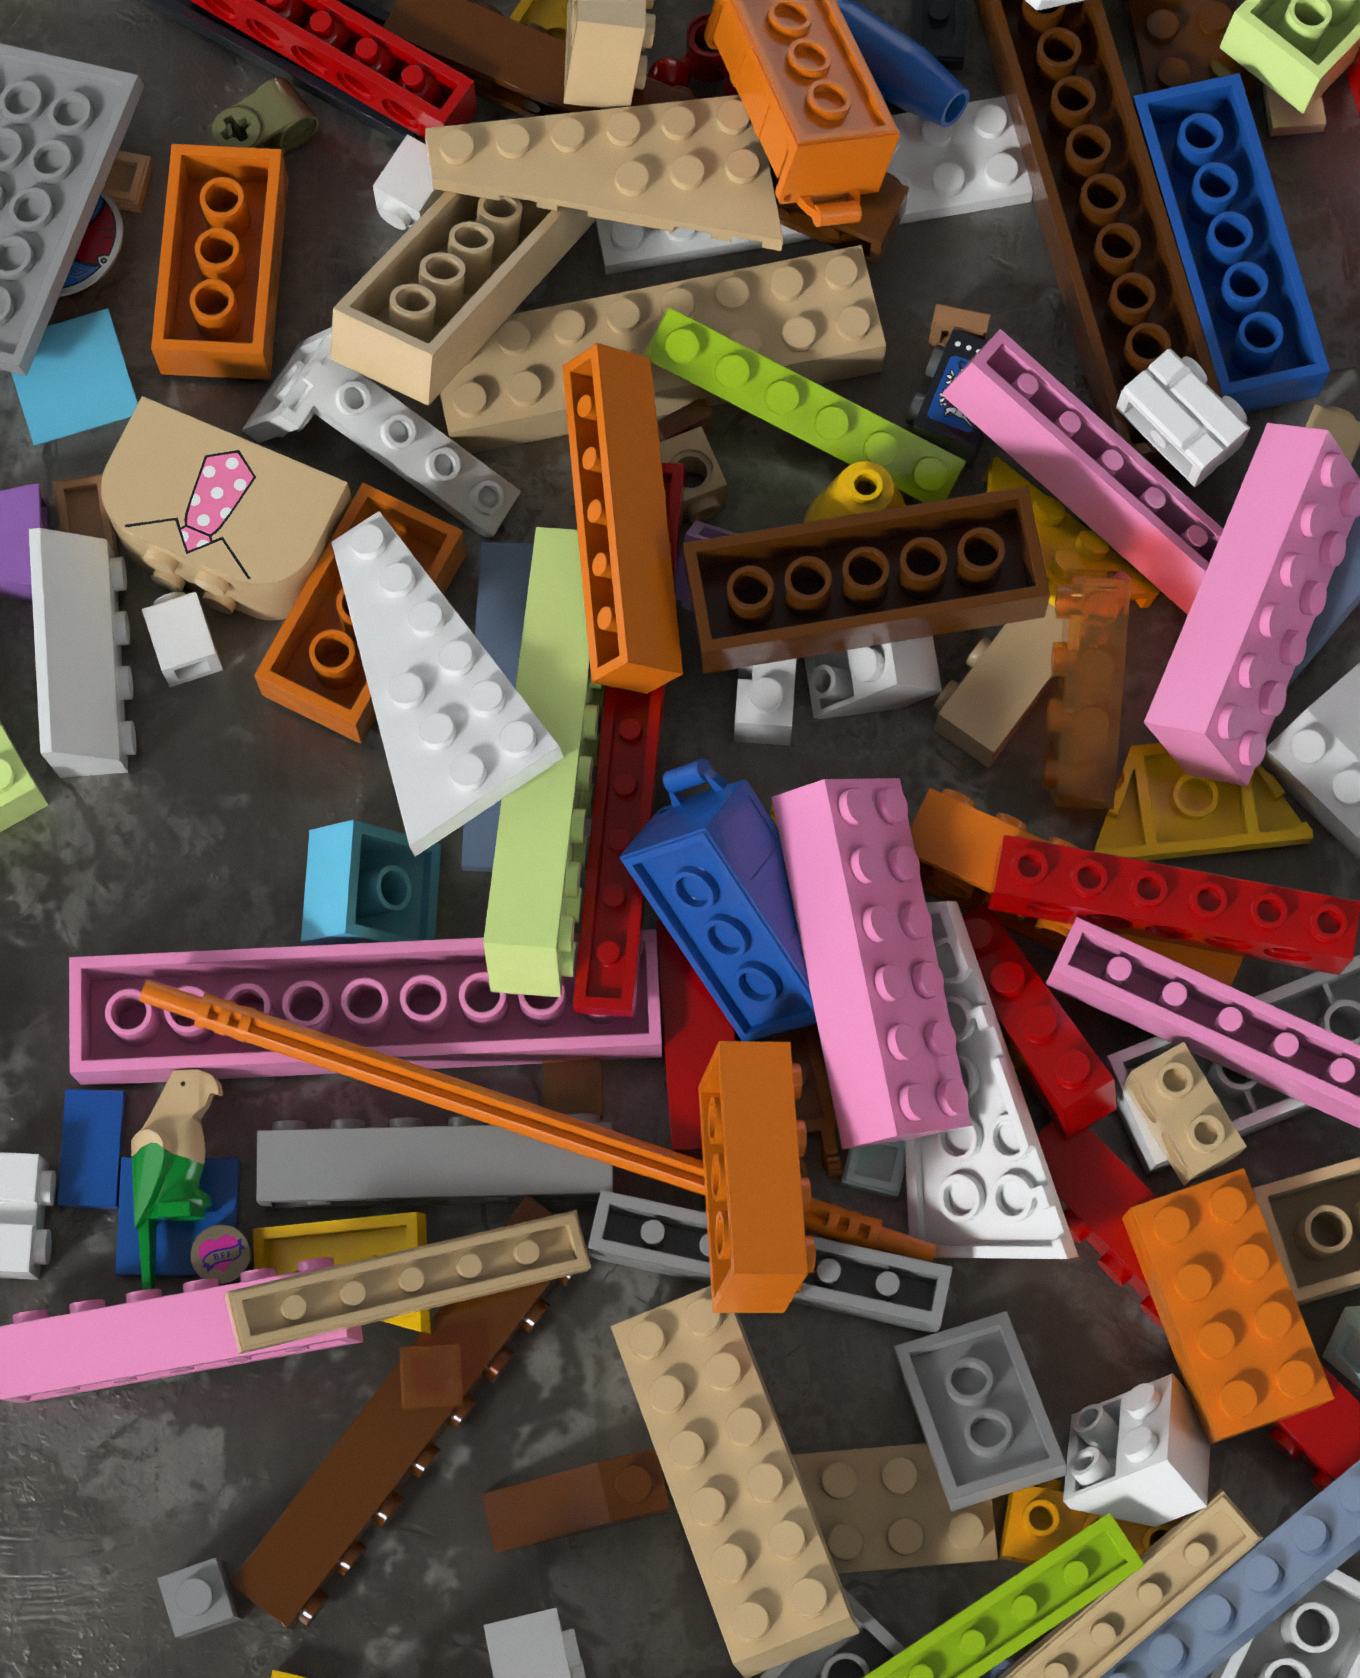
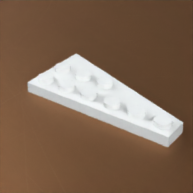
M378 511L333 540L332 546L408 843L416 857L563 759L564 756L553 737L381 512Z
M957 901L926 902L927 910L932 920V935L938 964L944 977V993L950 1022L956 1035V1050L961 1075L968 1093V1108L972 1126L919 1139L905 1140L909 1235L937 1244L934 1258L1070 1259L1079 1257Z

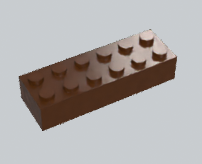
M1028 486L683 543L684 566L703 674L1044 618L1050 598Z

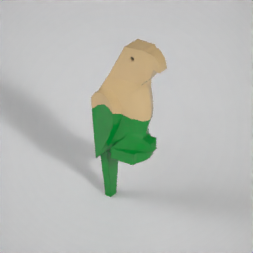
M199 1069L172 1071L152 1113L143 1128L131 1140L135 1229L138 1230L143 1290L155 1289L157 1222L206 1220V1208L213 1205L210 1195L204 1192L199 1185L206 1153L201 1119L209 1109L214 1095L222 1096L223 1090L221 1083L215 1076Z

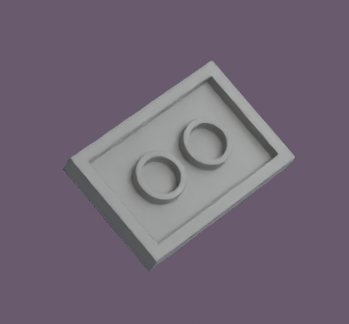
M1007 1311L894 1346L898 1365L951 1512L1067 1475L1065 1460Z

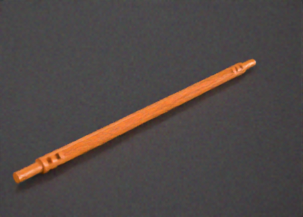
M149 979L146 980L139 999L140 1002L195 1020V1027L204 1030L206 1028L214 1031L216 1034L229 1036L237 1041L247 1042L705 1196L702 1160L259 1012L257 1009L238 1005L234 1001L224 1000L205 992L203 997ZM811 1197L810 1211L808 1214H804L806 1231L818 1234L820 1237L828 1240L833 1239L841 1243L933 1262L937 1244L883 1227V1220L868 1217L860 1212L850 1211L842 1208L840 1205L830 1204Z

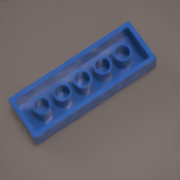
M1240 73L1135 95L1132 101L1222 397L1229 396L1233 398L1245 413L1318 397L1330 373V368Z

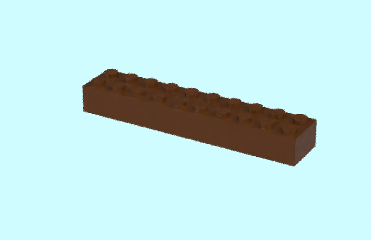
M974 0L1001 93L1006 98L1031 182L1032 198L1096 415L1158 471L1175 469L1116 409L1121 391L1143 370L1145 371L1159 356L1171 348L1181 359L1187 356L1195 360L1207 376L1206 384L1220 398H1222V393L1102 1L1084 0L1036 11L1025 0Z

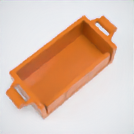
M714 0L704 32V39L710 49L719 50L730 74L731 82L736 87L752 122L753 130L763 146L777 179L779 178L775 190L779 203H797L807 215L812 217L813 224L816 227L860 222L862 216L860 194L879 192L901 134L836 0ZM848 198L849 200L814 205L813 203L818 201H827Z

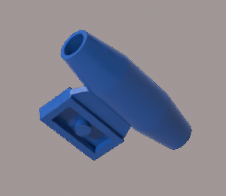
M836 0L884 101L944 128L953 125L967 107L970 97L969 90L924 46L853 0Z

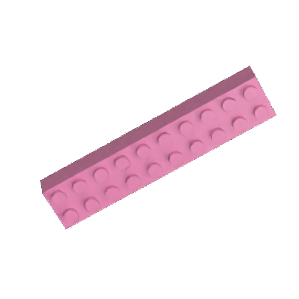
M656 929L643 930L634 1017L575 1013L573 1000L580 933H574L573 940L577 942L574 977L563 976L561 997L490 992L483 944L484 937L69 957L70 1074L81 1086L167 1082L173 1070L199 1069L212 1074L217 1079L337 1074L336 1072L247 1042L237 1041L229 1036L216 1034L214 1031L206 1028L204 1030L195 1027V1020L140 1002V995L147 979L203 997L205 992L216 995L218 998L234 1001L238 1005L257 1009L259 1012L429 1069L662 1058Z

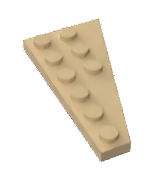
M739 95L425 128V141L433 189L498 201L504 196L537 202V208L557 211L558 206L588 211L587 217L671 232L680 227L711 233V239L732 242V237L763 242L762 248L782 250L783 236L768 157L753 130L752 122Z

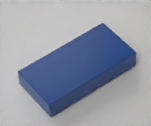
M65 1089L57 1205L60 1208L119 1210L121 1157H123L127 1094L124 1090Z

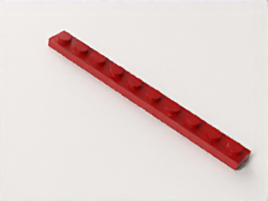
M661 463L666 493L665 503L675 591L686 470L685 465L681 463ZM666 684L647 694L605 685L573 1009L578 1014L635 1016L646 897L619 856L654 816Z

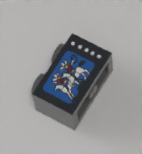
M953 328L946 347L936 344L925 372L926 376L933 378L926 395L919 392L915 394L905 423L913 426V434L965 460L964 466L972 469L986 434L950 403L942 393L988 341Z

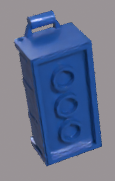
M699 759L665 772L663 783L669 792L671 805L662 807L655 813L619 856L620 860L742 1041H756L817 1024L777 826L746 779L730 784L713 770L711 763L706 759ZM709 782L713 788L688 798L682 792Z

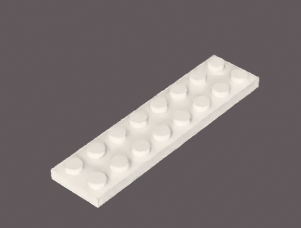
M1005 96L968 102L960 118L953 125L946 128L910 112L892 115L901 135L886 172L894 175L901 184L909 187L906 210L899 225L1031 202L1033 190ZM596 218L595 221L606 275L762 248L763 243L732 237V242L711 239V233L680 227L671 232ZM781 225L783 244L813 239Z

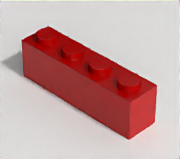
M984 903L962 916L1011 1061L1065 1137L1068 1139L1116 1110L1115 1080L991 909H988V905Z
M660 920L656 921L671 1150L698 1159L703 1158L698 1086L718 1042L735 1041L734 1028Z

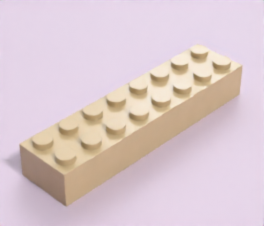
M862 245L511 314L440 392L439 396L448 437L470 454L568 435L562 366L596 343L643 356L667 307L686 315L817 384L882 372L886 342ZM651 362L657 417L671 414L699 398H704L709 406L728 403L726 400Z

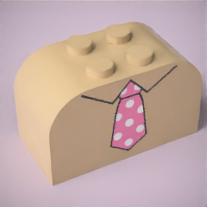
M143 396L104 469L101 481V496L104 507L125 552L138 567L152 574L151 579L155 583L172 592H182L183 588L196 592L203 596L202 601L206 605L224 614L231 615L235 609L257 619L271 621L287 618L352 502L348 482Z

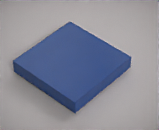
M121 1157L115 1273L118 1277H142L138 1230L135 1229L132 1157ZM205 1158L199 1185L204 1192L210 1195L213 1204L206 1208V1220L157 1222L155 1277L201 1278L191 1263V1248L196 1237L203 1230L214 1225H228L238 1230L241 1161L239 1158Z

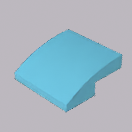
M109 308L47 326L27 376L11 372L34 446L131 418L138 405V401Z

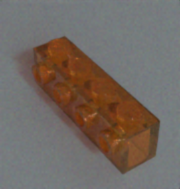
M1067 568L1066 584H1057L1055 619H1063L1061 642L1053 641L1051 676H1059L1057 699L1049 698L1046 718L1047 733H1055L1053 755L1044 756L1042 788L1050 790L1051 797L1056 806L1114 809L1131 579L1124 571Z

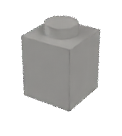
M215 1557L157 1578L175 1638L188 1639L243 1619L234 1588L230 1584L231 1579L224 1560Z

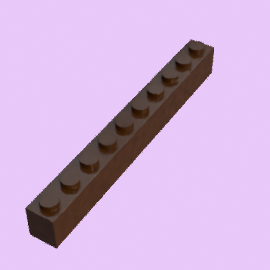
M397 0L383 28L474 80L477 96L524 116L536 117L605 109L564 104L566 42L553 37L548 30L538 24L526 23L524 25L507 18L496 7L488 3L477 2L474 4L467 0ZM646 73L644 89H634L631 106L701 98L687 87L680 85L668 86L652 79ZM769 162L773 188L775 193L779 178L777 179L774 170ZM886 172L879 192L860 194L862 210L860 222L816 227L813 224L812 217L807 215L797 203L780 204L776 195L775 198L781 225L837 249L862 245L865 261L879 266L905 213L909 187L901 184L894 175ZM848 198L827 201H818L813 203L814 205L849 200Z

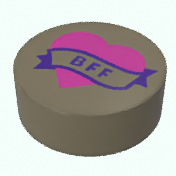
M214 1225L203 1230L196 1237L191 1248V1263L196 1273L202 1279H219V1286L239 1282L241 1280L240 1273L249 1271L252 1264L253 1255L249 1241L239 1230L228 1225Z

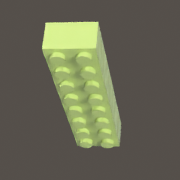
M536 527L516 690L559 745L564 758L501 799L483 944L490 992L561 997L563 976L574 977L577 942L573 941L575 923H580L582 913L583 889L579 888L581 870H586L588 860L589 836L585 835L587 818H592L595 786L591 784L592 769L597 767L600 743V733H597L598 716L602 717L605 685L592 683L578 531L575 529Z

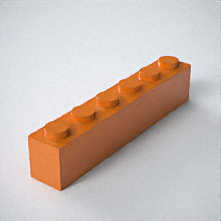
M596 343L562 366L591 681L596 684L647 694L683 674L651 358Z

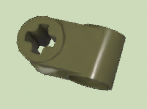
M277 77L265 82L254 93L232 107L221 111L213 121L212 136L217 146L282 149L284 154L308 141L316 132L319 120L290 82L284 77ZM229 123H230V126H231V132H230V133H228V131H227V125H228Z

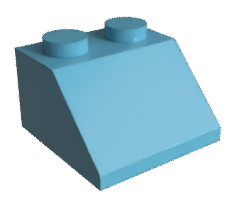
M350 820L309 830L301 942L311 945L435 940L441 844L435 843L415 857L409 846L406 834L361 821Z

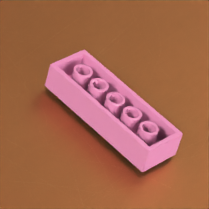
M1267 423L1146 715L1145 725L1187 775L1248 786L1255 767L1259 766L1264 758L1267 736L1275 716H1278L1285 706L1286 689L1295 667L1302 662L1305 656L1306 639L1315 617L1324 609L1327 596L1326 589L1335 567L1339 566L1344 559L1347 537L1355 517L1360 515V478L1329 430Z
M900 778L823 779L771 797L842 1149L919 1139L972 1126L968 1108V1093L961 1075L956 1050V1035L950 1022L944 993V977L938 964L932 935V920L926 906L919 873L920 862L914 849L907 815L908 804L902 791Z

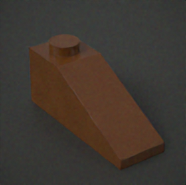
M655 1448L591 1463L482 1494L495 1554L670 1513V1504Z

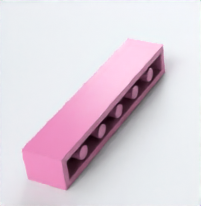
M999 329L944 390L942 395L1188 615L1223 528L1004 331Z
M1076 917L1047 979L1046 986L1173 1044L1179 1045L1185 1042L1189 1051L1360 1128V1045Z
M331 1257L301 1261L298 1263L299 1272L278 1276L275 1268L245 1271L240 1273V1283L219 1286V1279L194 1280L183 1284L184 1293L162 1297L161 1289L135 1291L126 1294L127 1303L106 1307L105 1300L102 1299L75 1302L69 1305L70 1314L49 1317L48 1310L20 1312L12 1315L13 1324L0 1326V1400L26 1403L363 1342L362 1327L360 1325L238 1355L224 1294L230 1290L338 1266L334 1265V1258Z

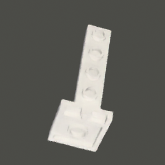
M332 327L299 341L242 431L258 443L277 436L283 438L288 432L294 430L297 432L301 431L312 416L316 414L475 532L487 538L493 537L521 491L371 379L331 360Z

